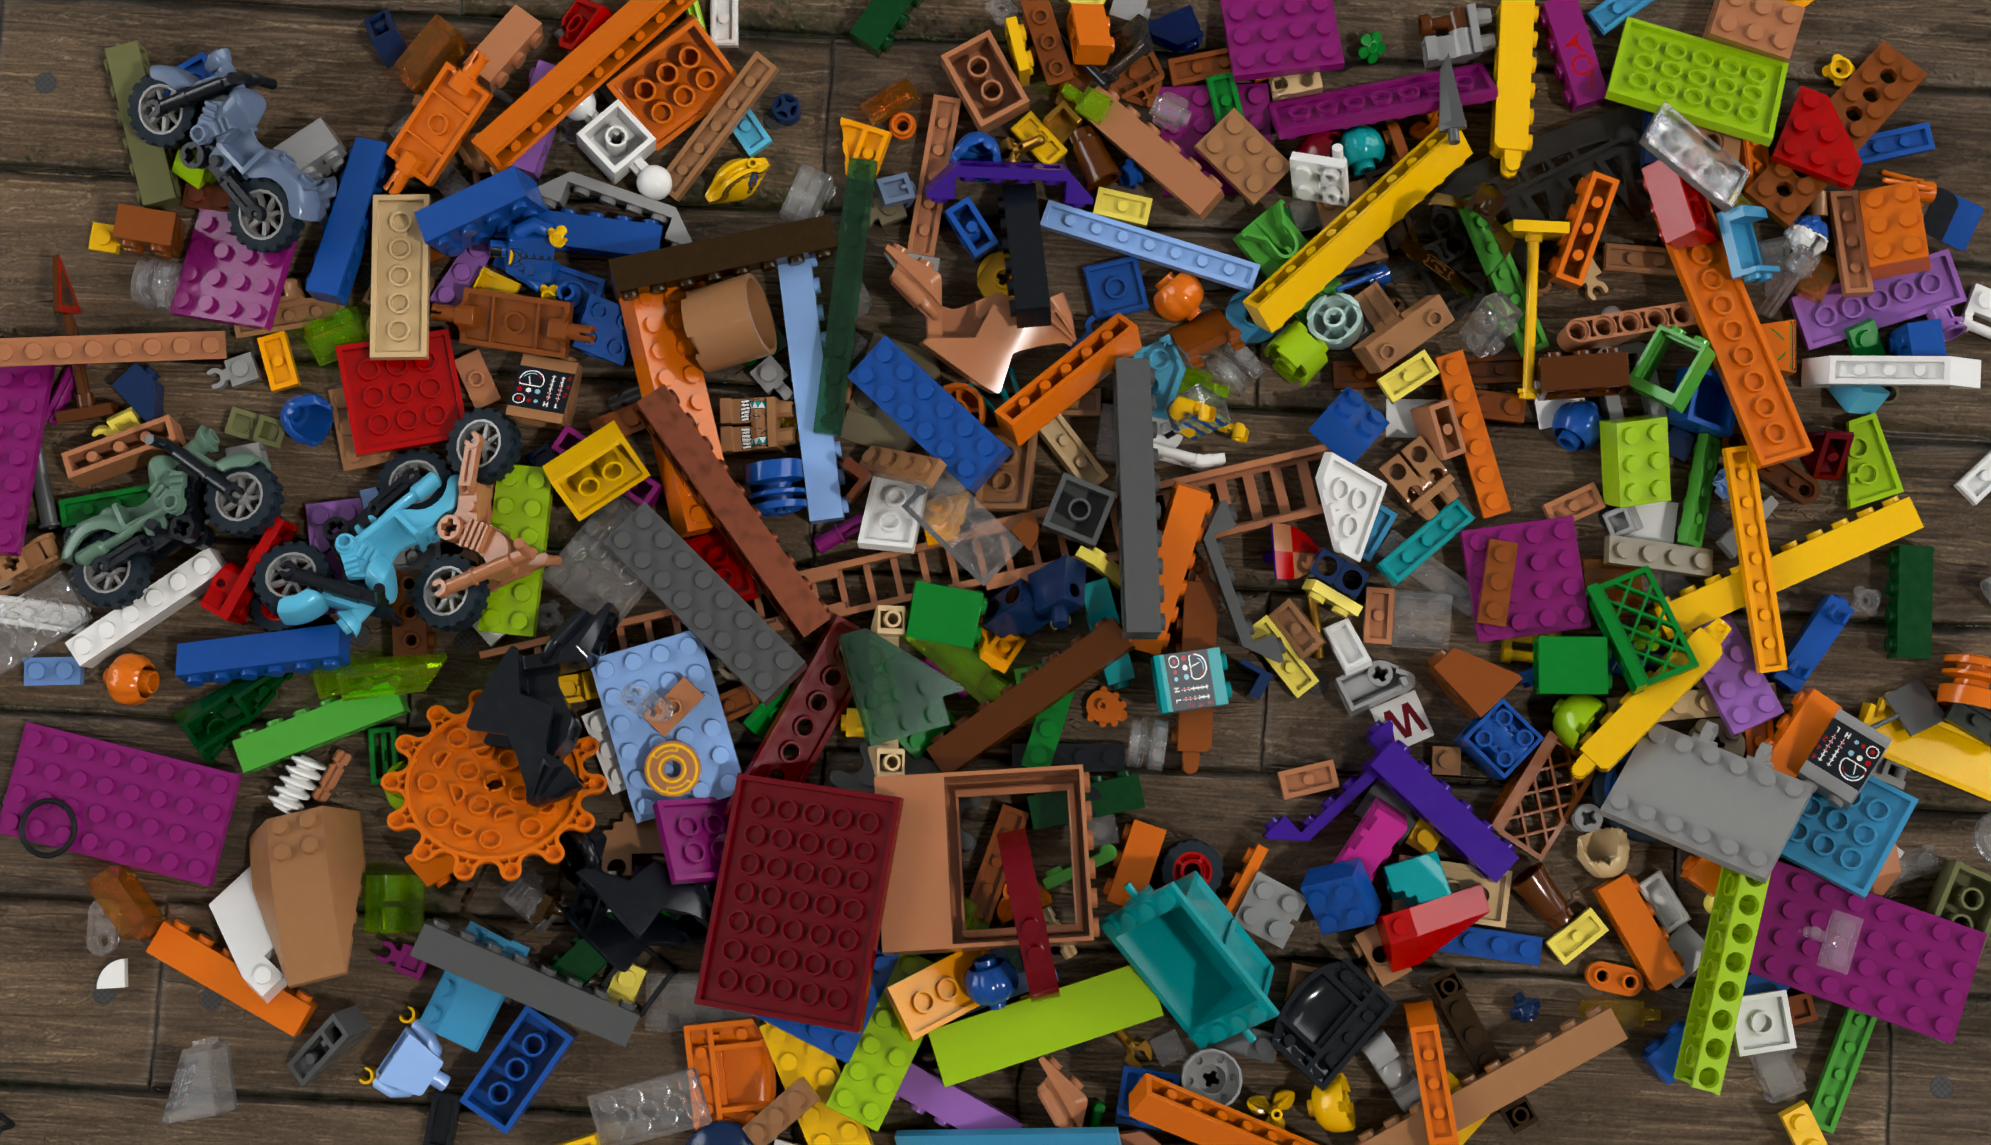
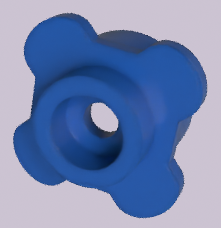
M1131 158L1126 159V164L1119 167L1122 176L1118 180L1125 188L1130 187L1134 190L1137 188L1138 183L1143 182L1142 171Z

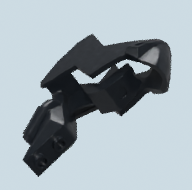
M607 602L595 615L583 609L574 611L550 635L551 638L544 646L542 653L522 656L517 647L511 646L492 673L471 711L467 722L468 729L487 733L484 739V743L487 746L514 750L526 787L527 804L533 807L542 808L548 804L565 800L585 788L584 781L576 776L568 765L563 763L564 758L576 747L582 728L572 706L567 702L559 686L558 679L560 673H570L595 667L600 656L602 657L605 654L611 631L617 628L620 619V612L613 603Z
M596 825L588 833L567 831L560 835L559 841L565 850V856L561 861V870L566 879L576 887L571 906L562 909L563 915L583 939L609 964L621 972H627L648 946L700 945L706 943L717 885L716 881L696 883L695 886L689 884L671 885L668 870L655 861L650 865H635L632 875L608 874L599 869L607 837ZM608 909L618 918L615 922L605 919ZM664 911L674 919H676L680 914L688 916L680 920H673L669 917L660 914V912Z

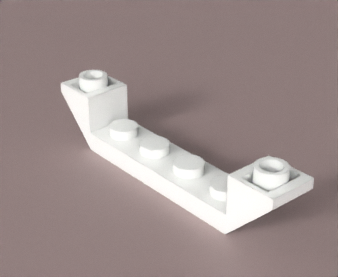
M1832 355L1802 359L1801 387L1831 388V385L1950 386V389H1980L1981 360L1954 356Z

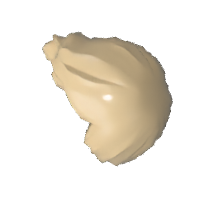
M1620 827L1599 828L1577 838V858L1594 877L1613 878L1621 874L1627 867L1630 850L1627 833Z

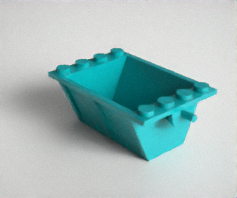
M1196 870L1155 891L1150 885H1146L1137 891L1131 882L1126 883L1123 888L1130 897L1125 901V906L1100 918L1099 927L1200 1050L1240 1032L1250 1043H1253L1257 1037L1249 1028L1275 1018L1280 1014L1267 997L1275 968Z

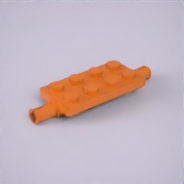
M474 49L462 69L446 61L387 150L386 154L394 159L396 163V169L383 186L384 190H390L388 193L391 195L400 194L409 179L414 177L420 179L427 186L433 187L494 95L478 84L477 77L487 62L490 61V58L484 56L481 51Z

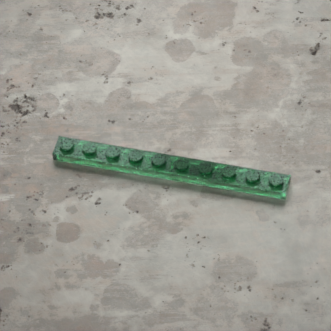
M849 157L813 428L814 434L842 437L849 386L848 375L851 371L878 164L874 160Z

